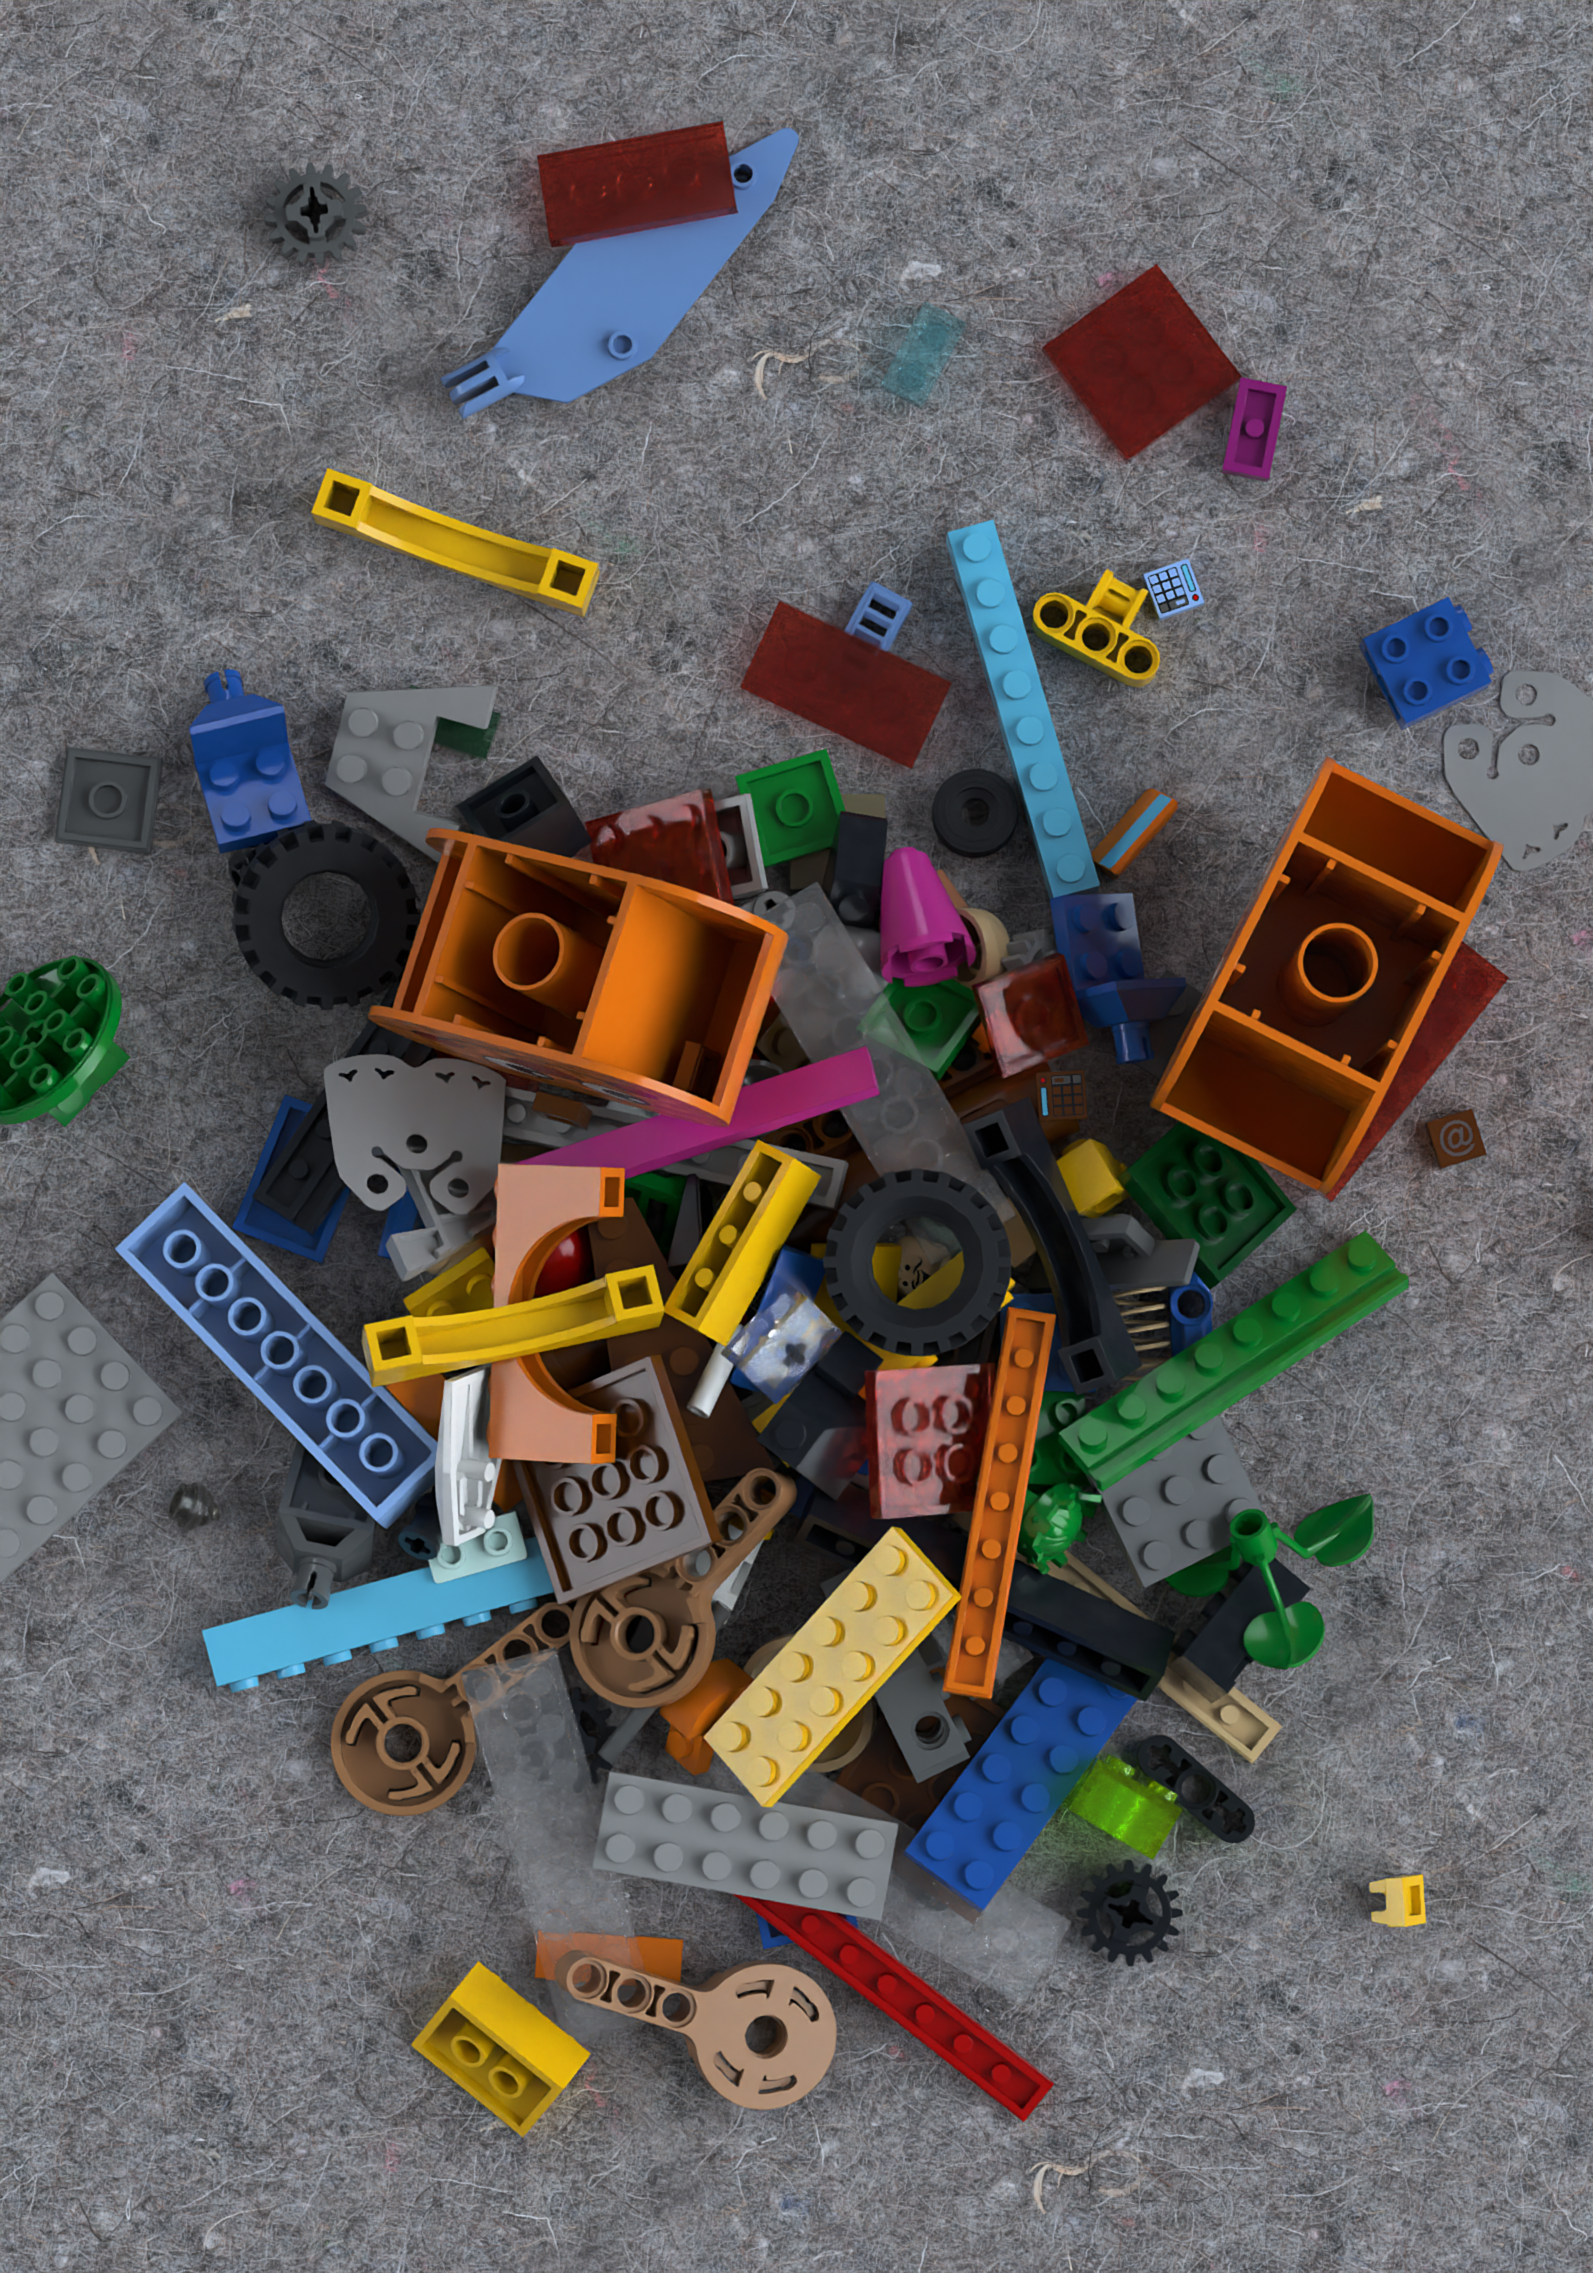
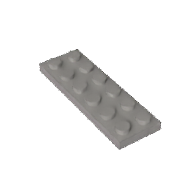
M610 1771L592 1868L881 1921L899 1824L779 1801L772 1808L762 1807L752 1796Z

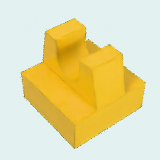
M1423 1874L1402 1875L1369 1883L1370 1893L1380 1892L1386 1896V1909L1371 1912L1372 1922L1386 1924L1388 1927H1408L1426 1923Z

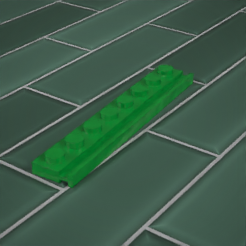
M1365 1230L1059 1432L1058 1442L1084 1473L1094 1479L1097 1483V1488L1103 1492L1406 1290L1409 1286V1277L1405 1273L1403 1275L1395 1267L1396 1263Z

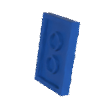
M284 1095L232 1229L323 1264L352 1191L348 1186L345 1187L314 1236H311L300 1227L293 1225L261 1205L252 1197L313 1106L291 1096Z

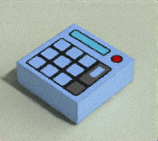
M1188 558L1143 574L1142 578L1149 591L1148 594L1158 621L1204 605L1203 597Z

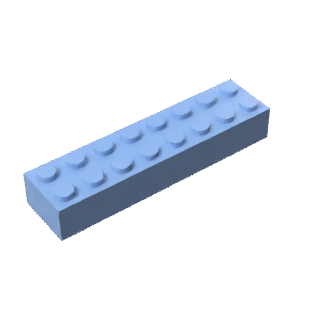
M185 1182L115 1248L125 1261L385 1529L391 1526L435 1483V1461L438 1442L383 1385L372 1388L368 1370Z

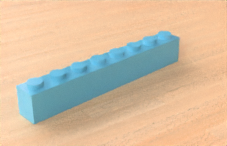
M994 520L947 532V548L1049 898L1063 895L1097 893L1100 883Z
M537 1537L524 1540L528 1557L524 1560L437 1584L434 1582L429 1566L330 1594L328 1605L323 1609H312V1599L307 1601L306 1608L294 1604L202 1630L216 1685L219 1687L229 1684L231 1693L259 1686L257 1676L276 1671L277 1678L280 1680L305 1673V1662L322 1658L324 1667L351 1660L350 1650L369 1645L371 1654L399 1646L397 1637L408 1633L416 1632L417 1639L422 1640L446 1633L444 1623L458 1619L463 1620L464 1627L492 1620L490 1610L509 1605L511 1614L539 1607L536 1597L554 1593V1589Z

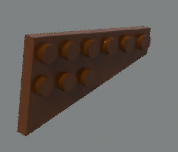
M633 1197L624 1198L623 1217L605 1218L587 1224L596 1280L605 1277V1274L653 1264L663 1306H665L677 1281L668 1270V1264ZM664 1312L660 1326L657 1328L606 1338L611 1372L650 1355H661L703 1482L745 1476L756 1468L776 1470L764 1446L756 1440L758 1435L728 1378L709 1418L699 1417L686 1408L713 1353V1349L706 1336Z

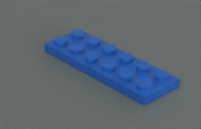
M1046 1658L902 1854L981 1913L1138 1698Z

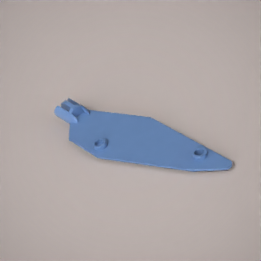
M783 128L582 235L493 349L440 378L445 388L459 384L449 393V396L454 404L466 402L458 410L462 420L512 393L568 404L650 360L775 200L799 142L796 131L791 128ZM738 171H747L752 178L746 183H741L735 179L734 175Z

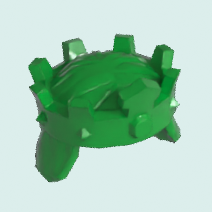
M1071 1482L1057 1484L1041 1497L1027 1489L1017 1552L1025 1556L1028 1563H1034L1044 1575L1050 1570L1046 1564L1050 1561L1059 1568L1064 1566L1068 1562V1558L1063 1552L1074 1541L1081 1543L1085 1541L1089 1533L1081 1528L1084 1516L1092 1518L1095 1516L1097 1505L1093 1503H1101L1102 1495L1082 1491L1080 1486Z

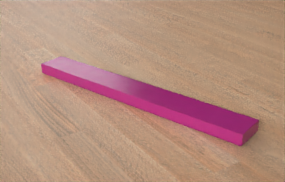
M864 1046L741 1087L728 1127L703 1125L661 1114L514 1164L625 1168V1179L880 1095L871 1054L867 1047Z

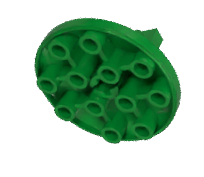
M76 955L49 962L28 974L25 972L17 973L8 981L5 992L0 996V1008L7 1000L12 999L7 1007L0 1012V1125L25 1122L48 1112L66 1127L91 1100L90 1097L102 1084L105 1085L131 1058L113 1041L122 1008L121 991L116 979L98 962Z

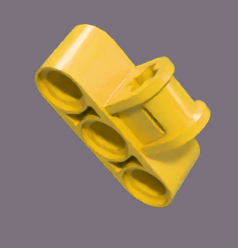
M1105 570L1086 606L1057 592L1047 593L1035 603L1031 623L1035 634L1040 639L1123 684L1131 687H1142L1152 681L1159 667L1160 653L1156 645L1130 630L1149 591L1144 588L1136 590L1113 577V571ZM1048 607H1057L1065 613L1067 621L1059 628H1050L1043 624L1040 613ZM1091 629L1101 630L1106 634L1109 644L1100 651L1090 650L1083 643V634ZM1137 651L1144 653L1150 660L1151 667L1144 673L1137 674L1131 672L1126 667L1124 661L1127 654Z

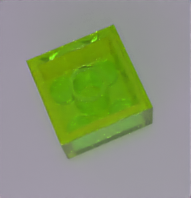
M1109 1753L1104 1761L1095 1757L1083 1773L1065 1807L1153 1860L1183 1810L1173 1804L1178 1795L1152 1779H1149L1146 1786L1133 1780L1131 1777L1136 1769Z

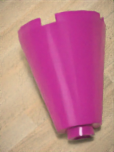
M913 847L896 849L890 853L889 858L884 861L880 915L881 974L886 982L893 984L892 977L903 978L905 987L933 985L949 980L958 975L956 968L958 965L966 960L968 967L974 963L976 957L974 942L928 855L917 851Z

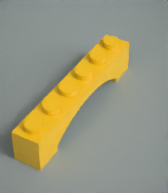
M327 468L311 511L315 522L322 526L583 618L600 575L598 563L555 548L550 549L461 522L373 486L371 483Z
M652 1264L605 1274V1277L572 1289L511 1305L443 1316L413 1317V1315L366 1324L363 1327L361 1343L373 1388L657 1328L660 1326L665 1310Z

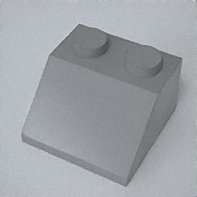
M750 793L667 813L681 887L726 903L755 897L768 889Z

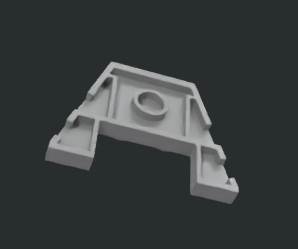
M487 684L479 686H446L438 688L348 692L324 785L439 863L442 854L425 842L427 831L430 828L462 831L463 828L462 823L417 810L439 718H446L481 729L488 728L498 686Z
M413 1134L407 1138L406 1145L411 1152L422 1153L427 1148V1141L423 1136ZM374 1147L371 1150L373 1157L385 1155L380 1147ZM453 1151L450 1158L433 1170L403 1169L398 1165L426 1227L424 1229L391 1234L385 1245L401 1282L410 1280L494 1230L497 1215V1200L494 1195V1187L473 1210L463 1215H455L436 1201L430 1193L429 1185L431 1179L453 1162H460L463 1159L459 1151ZM453 1179L448 1183V1191L454 1197L462 1198L469 1192L468 1184L462 1179Z

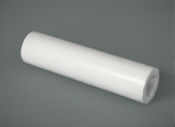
M738 1324L726 1347L717 1343L686 1407L691 1413L702 1418H709L749 1334V1330L744 1326Z

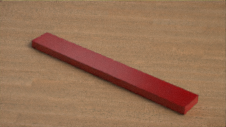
M733 1894L1023 2122L1054 2085L1053 2080L840 1913Z

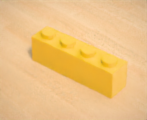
M758 1139L664 1306L665 1313L726 1347L818 1184L821 1175L792 1156Z

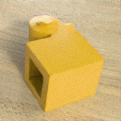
M1091 1138L1088 1140H1077L1068 1145L1061 1152L1063 1157L1056 1161L1075 1208L1082 1215L1089 1218H1098L1131 1196L1117 1179L1127 1166L1114 1159L1107 1146Z

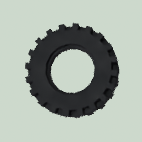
M315 820L304 821V826L293 830H288L286 827L278 831V837L267 845L262 842L255 849L257 854L248 866L244 864L240 870L241 880L237 891L233 890L231 900L234 905V918H231L232 928L239 944L238 947L256 977H259L269 990L277 996L281 994L291 999L295 1005L305 1007V1004L318 1005L321 1010H333V1005L348 1003L350 1007L361 1004L360 998L372 992L377 996L386 990L383 984L394 974L399 977L405 969L402 963L407 953L411 951L415 928L420 923V913L417 911L415 901L417 897L415 887L411 883L406 869L384 843L374 838L368 831L360 827L355 829L346 826L341 821L332 820L331 824H317ZM330 872L345 875L360 885L368 897L371 917L368 931L355 949L342 957L322 960L307 957L292 947L284 934L281 917L285 899L295 885L310 875Z
M911 1168V1170L899 1172L892 1171L883 1174L882 1177L868 1184H864L839 1209L832 1227L829 1228L826 1238L825 1256H823L827 1290L844 1322L867 1342L899 1355H938L966 1344L981 1333L999 1311L1011 1276L1009 1240L996 1210L970 1184L942 1171H930L923 1168ZM924 1217L942 1223L954 1233L963 1250L964 1270L960 1284L948 1299L934 1307L911 1309L897 1305L882 1293L874 1279L872 1257L877 1241L889 1227L903 1219Z

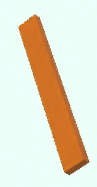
M1008 1307L959 1591L962 1598L957 1603L942 1690L944 1693L990 1701L992 1698L1056 1320L1055 1314Z

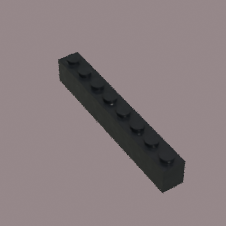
M848 1483L836 1500L815 1486L807 1499L793 1543L854 1570L891 1527L901 1528L959 1593L968 1538ZM1015 1559L1002 1637L1146 1702L1164 1676L1176 1632L1123 1609L1108 1600L1101 1599L1079 1589L1064 1580L1057 1579L1049 1574L1044 1575L1038 1569ZM957 1603L948 1613L955 1616Z

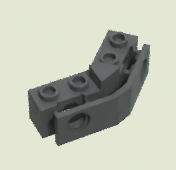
M853 1569L844 1571L820 1583L827 1599ZM931 1632L874 1694L917 1783L970 1758L964 1743L972 1740L960 1714L950 1717L943 1701L950 1698L951 1695L950 1693L942 1692L944 1681L939 1671L929 1674V1671L946 1663ZM925 1716L936 1717L935 1723L929 1729L917 1730L915 1728L921 1718Z

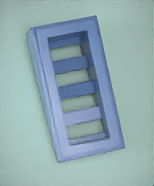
M871 581L828 660L825 669L867 691L912 611L913 603L882 585ZM873 601L895 611L894 619L892 620L870 608ZM866 618L887 630L885 636L882 637L862 626L863 619ZM854 635L878 647L875 655L852 643ZM847 652L868 663L869 666L866 672L842 660L844 653Z

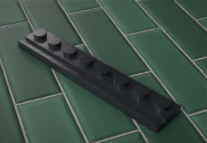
M404 970L379 1006L393 1007ZM369 1020L345 1058L357 1055L383 1054L399 1058L409 1066L416 1068L429 1061L436 1052V1049L398 1035ZM375 1068V1071L380 1074L383 1080L387 1076L394 1074L392 1070L383 1072ZM354 1069L349 1074L339 1073V1076L351 1082L357 1070ZM325 1088L252 1196L255 1201L293 1225L300 1227L311 1236H314L347 1186L339 1176L334 1160Z

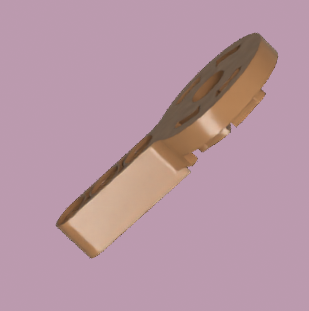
M766 1468L751 1470L713 1510L722 1541L578 1599L570 1624V1647L580 1675L592 1690L604 1699L621 1706L657 1708L681 1699L699 1683L710 1665L715 1648L716 1629L711 1608L712 1597L720 1585L794 1505L797 1489L789 1475ZM772 1479L776 1485V1495L770 1503L765 1504L761 1498V1488L767 1480ZM739 1515L743 1520L744 1528L742 1534L733 1540L729 1535L728 1525L734 1516ZM706 1550L711 1558V1566L708 1572L701 1576L696 1569V1560L698 1555ZM644 1576H648L652 1579V1587L638 1589L628 1594L626 1598L624 1597V1594L630 1590H633L641 1586L649 1585L650 1580L648 1578H645ZM643 1615L651 1621L655 1636L652 1645L646 1651L635 1653L627 1644L626 1631L632 1619ZM603 1618H605L599 1635V1643L598 1645L594 1646L593 1643H597L599 1627L601 1625ZM696 1624V1625L698 1626V1629H699V1637H698V1641H697V1643H696V1649H695L693 1658H692V1660H691V1662H690V1664H689L688 1661H689V1659H690V1657H691V1655H692L693 1648H694V1643H695V1640L697 1639V1636H698V1631H697L696 1626H692V1625ZM672 1680L674 1681V1682L671 1683L670 1685H668V1686H666V1687H664V1688L658 1689V1690L651 1691L650 1693H647V1694H642V1693H640V1692H648V1691H650L651 1689H654V1688H658V1687H660V1686H663V1685L669 1683V1682L672 1681Z
M558 1602L545 1604L450 1678H438L415 1670H396L376 1675L360 1684L349 1694L339 1708L331 1732L332 1760L345 1788L365 1806L394 1816L422 1814L439 1807L452 1798L467 1780L475 1761L477 1751L475 1726L479 1713L570 1642V1628L563 1637L553 1638L544 1631L543 1619L549 1611L558 1609L567 1614L571 1624L574 1609L567 1604L559 1605ZM515 1639L525 1641L530 1646L532 1652L529 1663L522 1668L511 1666L505 1659V1648ZM476 1669L487 1671L493 1679L491 1692L483 1698L473 1696L468 1691L466 1685L469 1674ZM408 1684L416 1685L420 1688L419 1696H410L396 1699L391 1702L392 1706L389 1705L390 1699L404 1695H417L418 1689L413 1686H406L403 1688L388 1690L380 1693V1691L388 1688L399 1687ZM366 1718L370 1719V1720H367V1722L364 1724L363 1728L361 1729L360 1734H359L358 1739H357L356 1745H349V1744L355 1743V1739H356L357 1733H358L359 1728L361 1727L362 1723L364 1722V1720H365ZM395 1725H411L421 1736V1751L415 1759L409 1762L396 1761L386 1751V1735ZM453 1740H460V1742H461V1744H462V1752H461V1755H460V1757H459L458 1760H457V1763H456V1766H455L453 1772L451 1773V1775L449 1776V1778L446 1779L447 1775L449 1774V1772L451 1771V1769H452V1767H453V1765H454V1763H455L456 1757H457V1756L459 1755V1753H460V1748H461L459 1742H453V1743H452V1741H453ZM417 1784L416 1787L411 1788V1789H408V1790L390 1791V1792H389L390 1789L407 1788V1787H410V1786H413V1785ZM426 1792H429V1794H427V1795H425V1796H422V1797L412 1798V1799H405V1800H402V1801H397V1800H401V1799H403V1798H411V1797L419 1796V1795H422V1794H424V1793H426Z
M572 1950L565 1953L558 1960L555 1967V1978L558 1985L576 1999L682 2033L686 2040L688 2054L693 2058L696 2068L705 2082L718 2094L742 2107L770 2110L798 2101L820 2082L828 2070L834 2055L837 2035L836 2020L827 1996L814 1980L784 1963L769 1960L745 1962L723 1973L718 1971L706 1982L697 1986H691L582 1950ZM590 1964L592 1970L590 1980L581 1987H574L572 1978L575 1970L581 1965ZM627 1979H635L636 1991L634 1995L626 2001H619L617 1992L621 1983ZM794 1987H796L798 1990H800V1991L805 1995V1997L808 1999V2001L811 2002V2003L814 2005V2007H815V2009H816V2018H815V2019H813V2020H810V2019H809V2018L815 2016L814 2008L812 2007L811 2004H809V2003L803 1998V1996H802L800 1993H798V1992L794 1989ZM759 1990V1992H751L737 1997L738 1994L746 1991ZM679 1993L681 2001L678 2010L671 2015L664 2016L662 2011L664 2000L670 1994ZM770 2016L776 2024L775 2040L764 2050H750L745 2040L748 2026L757 2017ZM718 2052L721 2053V2055L723 2056V2058H724L732 2067H729V2066L722 2060V2058L720 2057V2055L718 2054ZM793 2075L794 2082L785 2089H777L768 2092H759V2090L773 2089L776 2087H785L792 2082V2078L790 2076ZM727 2078L735 2082L736 2086L733 2083H731Z

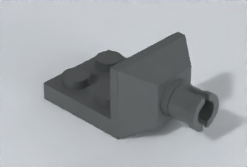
M297 1439L278 1510L276 1550L293 1573H297L296 1581L290 1594L291 1600L297 1605L306 1608L310 1590L313 1588L312 1595H314L312 1609L318 1610L328 1605L332 1581L341 1583L371 1569L377 1521Z

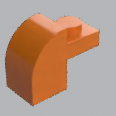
M729 1658L710 1662L702 1679L688 1694L671 1704L661 1706L659 1714L670 1723L664 1750L692 1775L709 1772L714 1749L703 1737L754 1679Z

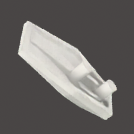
M483 1365L444 1381L435 1461V1491L443 1544L456 1546L485 1533L486 1529H490L493 1526L495 1514L490 1509L502 1459L488 1458L489 1444L486 1440V1427L490 1420V1395L487 1387L488 1377L491 1372L490 1366Z

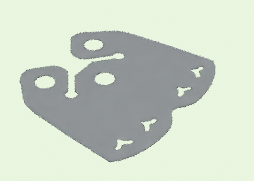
M1519 669L1510 671L1503 678L1500 697L1501 709L1511 718L1544 717L1546 714H1552L1555 717V723L1552 726H1547L1546 724L1520 725L1499 744L1496 767L1498 776L1493 780L1489 779L1486 775L1487 769L1490 768L1493 736L1486 726L1479 723L1450 726L1445 732L1443 747L1445 777L1454 795L1490 841L1496 840L1504 844L1502 856L1514 871H1527L1551 862L1570 848L1580 836L1585 816L1593 813V700L1573 683L1558 674ZM1528 684L1536 690L1537 697L1532 704L1523 705L1516 699V690L1521 685ZM1469 738L1476 741L1479 747L1476 757L1464 759L1460 756L1458 745L1462 740ZM1530 744L1538 749L1539 759L1535 764L1524 765L1519 760L1518 753L1522 746ZM1567 824V828L1559 831L1558 838L1554 839V829L1552 826ZM1526 844L1534 848H1540L1539 852H1530L1526 858L1522 857Z
M383 1054L357 1055L344 1058L328 1065L323 1070L336 1167L341 1179L364 1205L372 1210L382 1211L402 1198L406 1192L404 1177L380 1157H373L371 1150L374 1147H380L383 1153L401 1168L433 1170L450 1158L453 1151L461 1152L463 1159L460 1162H453L431 1179L429 1185L432 1197L455 1215H463L473 1210L494 1187L501 1157L506 1080L500 1074L473 1062L450 1058H435L414 1068L399 1058ZM375 1068L383 1072L392 1070L394 1074L387 1076L383 1080L380 1074L375 1071ZM357 1070L351 1082L339 1076V1073L349 1074L350 1071ZM453 1072L455 1074L449 1079L448 1083L435 1076L436 1073L447 1075ZM472 1076L479 1078L481 1082L489 1081L491 1084L479 1089ZM413 1134L423 1136L427 1141L426 1150L422 1153L411 1152L406 1145L407 1138ZM379 1174L385 1177L388 1182L387 1190L380 1194L370 1191L367 1187V1179L370 1176ZM457 1178L464 1180L469 1187L468 1194L462 1198L452 1196L448 1191V1183L451 1180Z

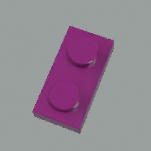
M1240 378L1221 473L1268 482L1287 386Z

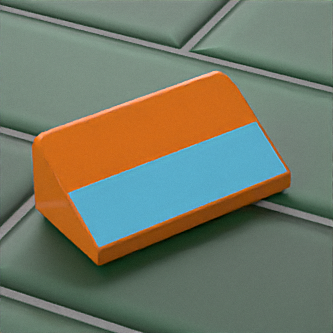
M1153 788L1147 789L1091 852L1094 865L1112 880H1117L1173 817L1178 809V802Z

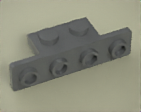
M1115 1214L1112 1217L1106 1218L1079 1216L1110 1290L1186 1286L1190 1283L1200 1245L1195 1239L1156 1241L1140 1226L1137 1219L1126 1214ZM1036 1251L1026 1288L1032 1294L1052 1293L1038 1251Z

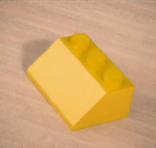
M479 1961L411 2044L413 2048L522 2137L526 2135L591 2055L571 2035L565 2033L543 2015L536 2006L526 2001L504 1983L498 1975L491 1972Z

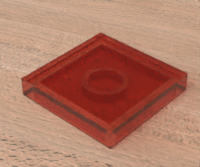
M1056 952L971 985L998 1076L1002 1078L1008 1077L1089 1045L1064 954Z

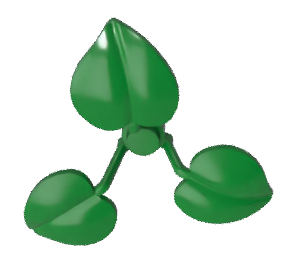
M1370 1493L1345 1499L1311 1514L1297 1527L1294 1533V1540L1280 1530L1277 1522L1269 1523L1266 1514L1261 1510L1247 1509L1241 1511L1230 1523L1232 1536L1229 1538L1231 1545L1164 1578V1580L1172 1589L1184 1596L1205 1597L1219 1592L1226 1586L1229 1578L1228 1570L1239 1568L1240 1555L1244 1561L1254 1566H1259L1276 1612L1263 1613L1251 1621L1244 1633L1245 1648L1249 1656L1260 1665L1282 1670L1296 1668L1309 1661L1318 1652L1324 1639L1325 1624L1319 1610L1310 1602H1298L1284 1609L1283 1602L1268 1566V1563L1274 1559L1278 1549L1276 1539L1303 1559H1309L1315 1555L1317 1561L1323 1566L1336 1567L1351 1563L1368 1550L1374 1536V1503Z

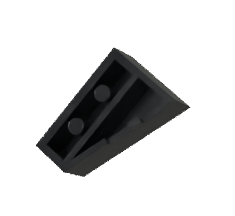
M1274 1557L1268 1563L1285 1609L1290 1605L1301 1602L1311 1588ZM1244 1560L1239 1564V1568L1231 1574L1230 1577L1236 1581V1584L1226 1596L1221 1592H1217L1201 1610L1200 1613L1206 1620L1194 1633L1190 1628H1187L1174 1642L1171 1651L1176 1656L1167 1665L1211 1704L1228 1694L1236 1684L1234 1680L1248 1664L1254 1661L1249 1656L1244 1645V1633L1248 1625L1254 1618L1263 1613L1276 1612L1259 1566H1254Z

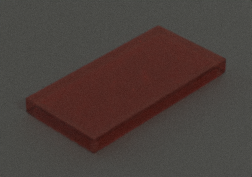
M723 121L537 155L548 235L552 248L738 213Z
M780 600L740 688L912 769L953 681Z

